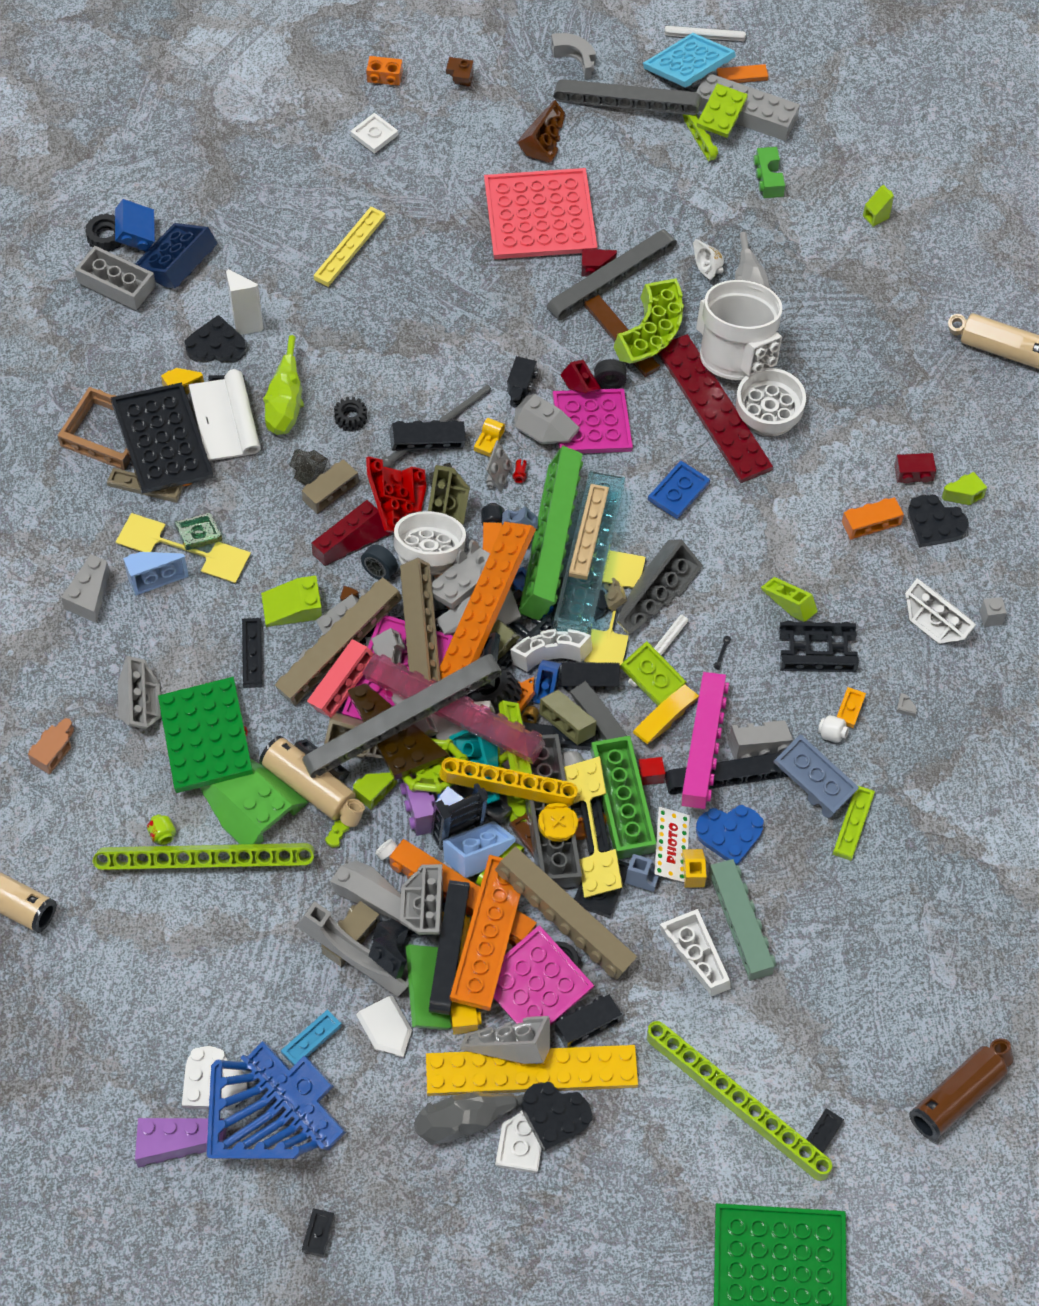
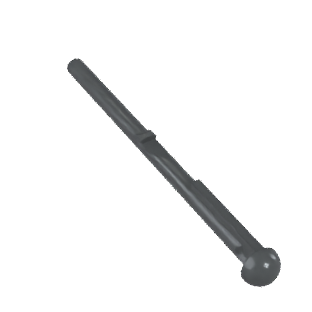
M486 385L448 414L442 416L439 421L448 422L491 391L490 386ZM410 450L395 451L388 457L383 456V466L392 468V463Z

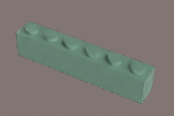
M734 859L710 865L709 875L749 981L773 975L776 961L773 954L770 955L767 937L762 935L761 921L755 917V906L753 901H749L747 896L748 888L746 883H742L740 878L742 874L739 865H735Z

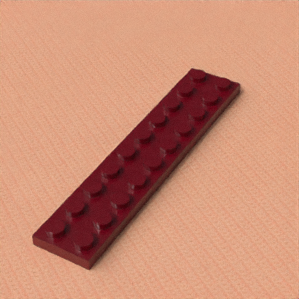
M686 334L673 339L664 349L658 352V355L739 482L743 483L773 471V465L746 423L739 416L714 374L702 364L700 352L689 335Z

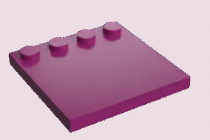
M600 389L599 391L586 394L574 390L553 391V405L561 409L580 428L569 443L559 442V449L563 445L583 454L632 452L633 446L624 389Z
M539 925L505 954L493 999L516 1024L522 1023L523 1018L549 1016L551 1026L559 1017L590 992L594 985Z

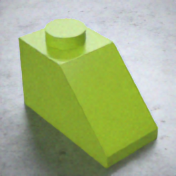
M391 773L366 774L362 779H357L353 785L355 798L372 810L398 784V779L394 780Z

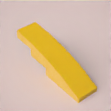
M684 684L653 710L634 729L633 734L646 744H649L668 730L672 722L681 717L685 710L698 700L699 695Z

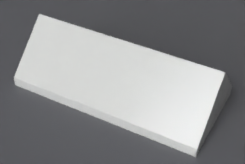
M228 269L226 274L235 330L241 335L262 331L263 321L258 284Z

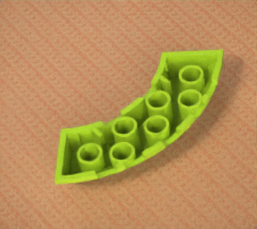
M676 278L644 285L640 297L644 307V319L639 326L619 333L613 346L620 361L626 363L642 361L657 354L672 341L680 327L684 304H682L683 295Z

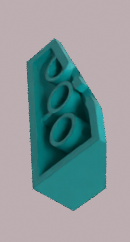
M476 724L449 736V739L453 740V744L463 754L467 755L468 761L498 767V743L493 724ZM486 791L488 794L487 805L499 800V793Z

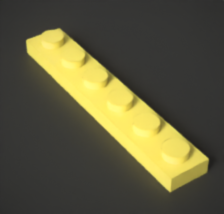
M370 207L313 275L314 280L329 287L386 218L385 213Z

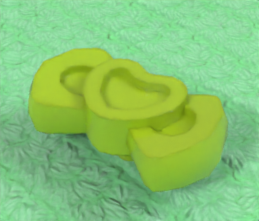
M341 820L335 821L332 830L325 838L326 844L331 848L339 847L343 833L349 831V826L344 825Z

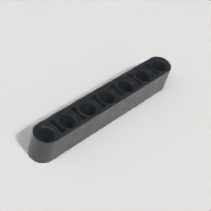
M782 752L717 762L716 770L711 772V774H714L713 786H709V789L789 777L774 763V760ZM687 767L671 769L665 772V781L669 794L683 793Z
M449 880L430 996L429 1013L450 1015L452 1001L450 994L459 961L470 883Z

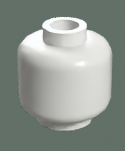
M828 715L826 718H822L818 732L821 733L822 739L839 743L843 738L846 739L849 728L846 727L844 719Z

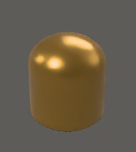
M535 706L526 707L521 717L522 721L536 723L539 717V710ZM527 715L533 716L534 720L528 721Z

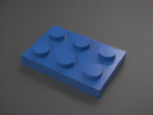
M680 460L649 494L648 501L678 519L710 484V479Z

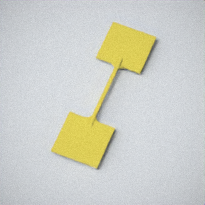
M133 513L130 514L115 542L140 552H151L155 544L161 542L201 555L206 558L201 572L233 583L237 582L251 552L216 541L211 552L205 553L161 538L160 535L165 527L164 523Z
M609 550L602 583L612 584V578L614 577L623 588H634L642 575L646 557ZM616 610L612 613L610 627L607 631L591 629L592 651L584 659V662H619L620 665L623 663L629 636L613 632L612 628Z
M596 757L564 767L566 781L574 783L578 789L574 803L585 801L587 804L594 845L593 855L579 859L584 898L623 888L616 849L603 853L599 852L591 800L594 797L606 794L601 759Z

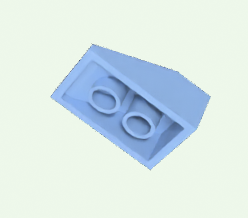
M139 552L123 558L127 577L135 596L189 577L185 556L181 553Z
M495 821L443 840L444 861L465 878L472 877L485 870L489 855L499 857L516 841V838Z

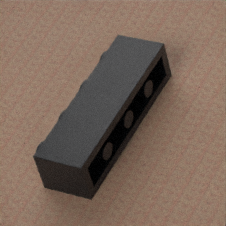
M433 420L431 422L414 421L410 423L397 421L391 424L389 430L391 451L463 449L466 443L464 421L450 420L448 422H440L439 420Z

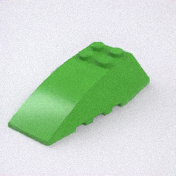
M252 759L251 763L254 774L200 787L202 794L207 799L222 828L239 844H261L264 841L263 833L288 812L294 816L308 804L305 798Z

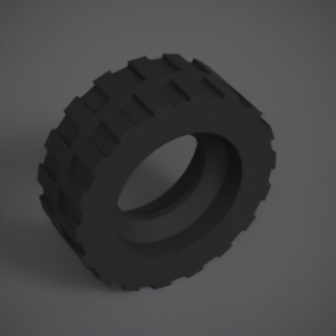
M99 214L90 219L88 224H86L85 232L90 247L97 246L105 251H114L122 244L115 241V215ZM103 228H111L114 230V234L107 238H100L97 236V231Z

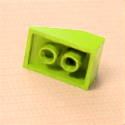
M317 576L296 578L261 593L266 627L313 621L322 616Z

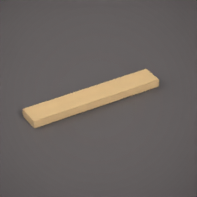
M595 484L590 485L569 570V577L588 579L609 487Z

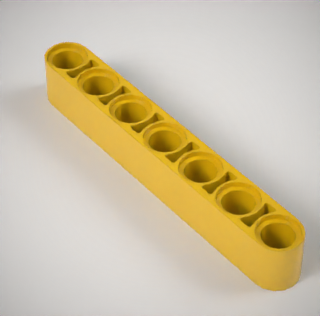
M451 757L443 760L439 772L441 780L447 783L474 788V785L478 783L486 791L548 804L562 803L568 807L574 803L578 792L576 785L571 782Z

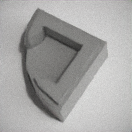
M901 693L896 712L915 717L916 706L909 699V696Z

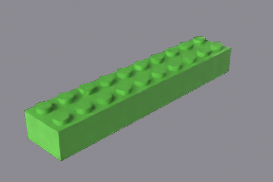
M563 445L547 468L538 513V528L533 537L519 607L520 614L536 620H540L543 615H547L550 606H554L557 601L558 595H556V590L559 588L561 581L559 575L563 570V564L561 563L566 554L564 547L569 539L567 532L572 524L570 516L575 508L573 501L578 493L576 486L580 481L579 472L583 466V461H581L583 453Z

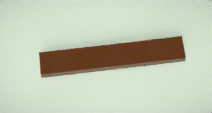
M600 295L584 302V307L614 342L619 333L629 330ZM652 356L633 363L644 377L660 370V365Z

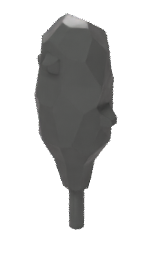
M468 1092L451 1096L433 1105L430 1102L419 1112L414 1122V1129L421 1138L431 1145L451 1143L456 1139L484 1131L493 1121L521 1104L523 1095L515 1097L512 1093Z

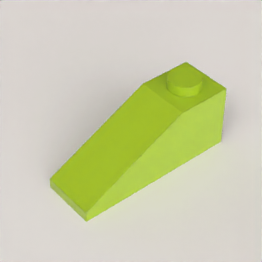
M773 577L761 587L764 593L788 614L798 620L805 622L818 612L813 594L776 577Z

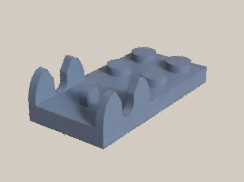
M801 734L774 760V763L808 793V801L811 805H821L824 817H832L859 789L851 779Z

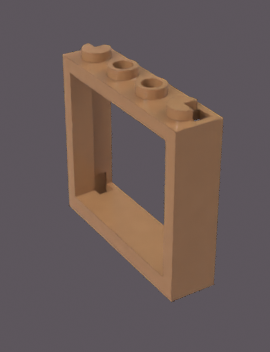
M89 387L57 435L60 446L116 468L126 470L131 462L127 448L123 453L74 435L94 403L113 410L111 397L116 395H110L100 389L97 390Z

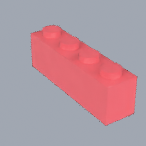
M352 639L307 702L316 711L331 718L348 697V690L356 686L377 656L367 646Z

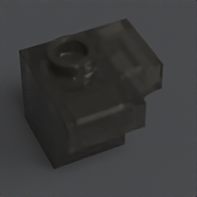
M300 449L294 450L289 464L290 467L296 470L294 479L305 486L311 484L324 472L328 458L315 450L309 452Z

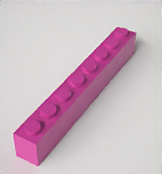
M703 672L682 793V806L706 809V802L711 801L712 790H709V786H713L714 774H711V772L716 770L717 758H714V754L718 755L719 743H716V741L721 739L722 728L719 727V724H723L724 713L721 710L726 708L727 698L724 697V694H728L729 683L726 682V674Z

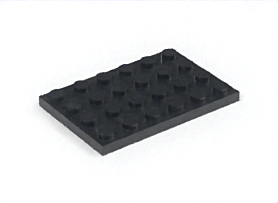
M182 382L111 397V404L142 494L213 478L214 474Z

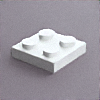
M375 113L350 131L354 139L374 154L398 136V130Z

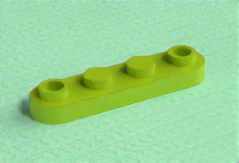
M682 114L685 124L708 161L715 160L718 155V149L711 142L710 135L704 129L697 127V114Z

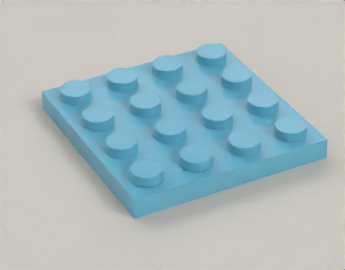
M691 33L643 62L644 69L686 88L695 81L702 79L708 73L715 71L721 65L728 63L736 57V54L730 48Z

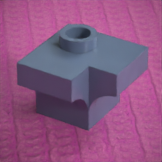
M526 506L519 511L507 509L503 512L502 525L504 522L532 525L534 528H538V517Z
M633 854L627 870L625 884L654 892L659 875L654 874L655 869L652 866V859Z

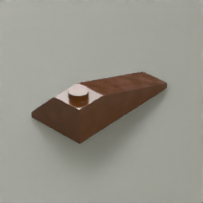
M556 100L551 102L518 140L517 144L526 156L550 163L557 154L558 148L556 145L560 141L559 130L563 126L565 112Z

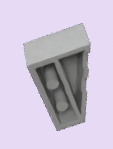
M90 554L61 597L64 609L92 622H98L102 598L110 575L106 560Z

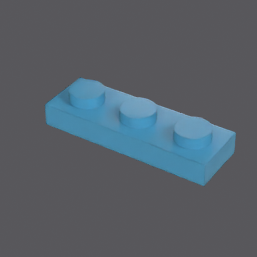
M327 1009L281 1050V1054L294 1066L303 1056L308 1057L342 1027L341 1022Z

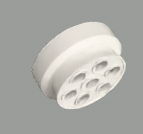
M768 368L751 376H745L739 384L736 396V408L739 416L746 423L749 430L762 436H778L788 432L801 419L806 403V393L801 382L792 374L776 368Z
M431 511L412 513L401 518L394 528L393 544L401 564L403 565L415 558H420L430 564L431 575L443 574L456 563L459 550H465V528L458 520L443 513Z

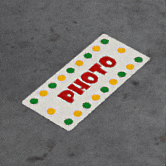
M659 807L655 875L684 882L682 849H688L690 815Z

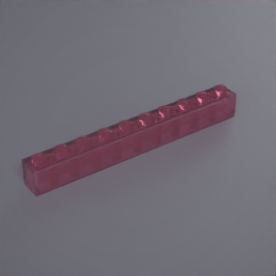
M374 653L362 672L368 681L404 699L437 682L433 679L430 681L425 679L424 675L417 671H409L402 663L398 662L395 664L391 662L392 660L383 654L379 656ZM467 696L433 713L532 764L535 763L545 746V742L539 732L535 730L530 732L525 729L523 724L517 721L512 723L508 721L505 715L501 713L496 715L491 712L489 707L483 704L478 706L474 704V700Z

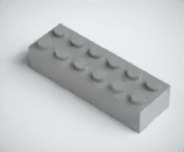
M711 73L705 75L696 91L702 97L699 107L700 112H703L718 83L748 94V99L735 124L783 141L787 140L798 119L800 104Z

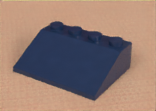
M174 223L135 265L153 272L155 282L163 287L176 288L203 261L204 257L213 251L218 242L209 227Z

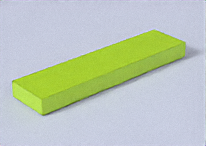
M858 786L859 789L851 798L832 854L852 861L875 791Z

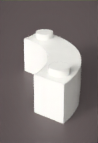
M551 629L541 631L540 635L531 638L528 636L510 649L513 660L512 664L529 672L534 666L541 663L542 660L565 658L583 662L592 651L591 635L571 629H568V632Z

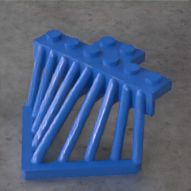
M262 1041L248 1056L242 1055L240 1057L243 1062L218 1059L211 1065L207 1137L208 1158L297 1159L301 1154L319 1147L324 1150H330L346 1133L319 1102L334 1086L307 1056H303L289 1069L269 1045ZM223 1069L252 1071L249 1074L222 1077ZM260 1081L255 1087L227 1098H221L222 1088L226 1085ZM268 1091L260 1100L228 1118L220 1120V1112L223 1108ZM276 1101L266 1113L224 1141L219 1142V1134L225 1128ZM286 1110L276 1121L272 1122L271 1124L256 1132L244 1141L238 1142L239 1140H241L242 1138H244L245 1136H247L248 1134H250L251 1132H253L254 1130H256L257 1128H259L260 1126H262L263 1124H265L266 1122H268L269 1120H271L272 1118ZM294 1119L289 1127L262 1142H258ZM303 1128L300 1134L293 1136L283 1142H280L281 1140L287 1138L288 1136L294 1134L295 1132ZM309 1138H312L311 1142H308L300 1146H294ZM236 1142H238L232 1149H227ZM255 1143H257V1145L254 1147V1149H247V1148H249L250 1146H252V1145H254ZM278 1143L274 1149H267L273 1146L274 1144Z

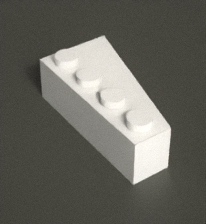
M698 909L660 924L662 935L711 996L731 989L728 975Z

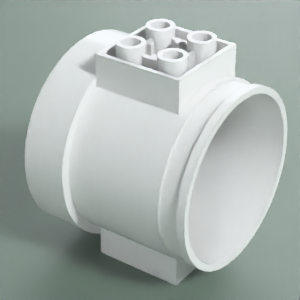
M745 280L725 281L709 289L705 299L700 301L696 327L703 335L700 350L702 364L713 374L731 380H743L747 375L751 376L776 366L782 336L777 332L782 314V303L779 297L769 288Z

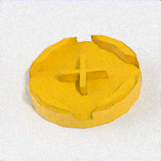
M548 804L539 814L538 827L545 838L551 841L562 842L570 839L575 834L578 827V818L574 810H571L565 804Z

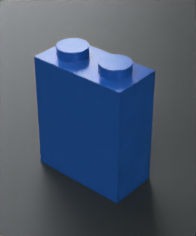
M122 199L115 208V241L147 252L155 242L154 209Z

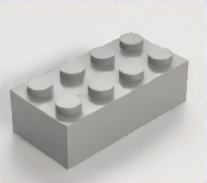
M97 246L90 250L75 269L79 284L134 310L140 307L156 287L153 272Z

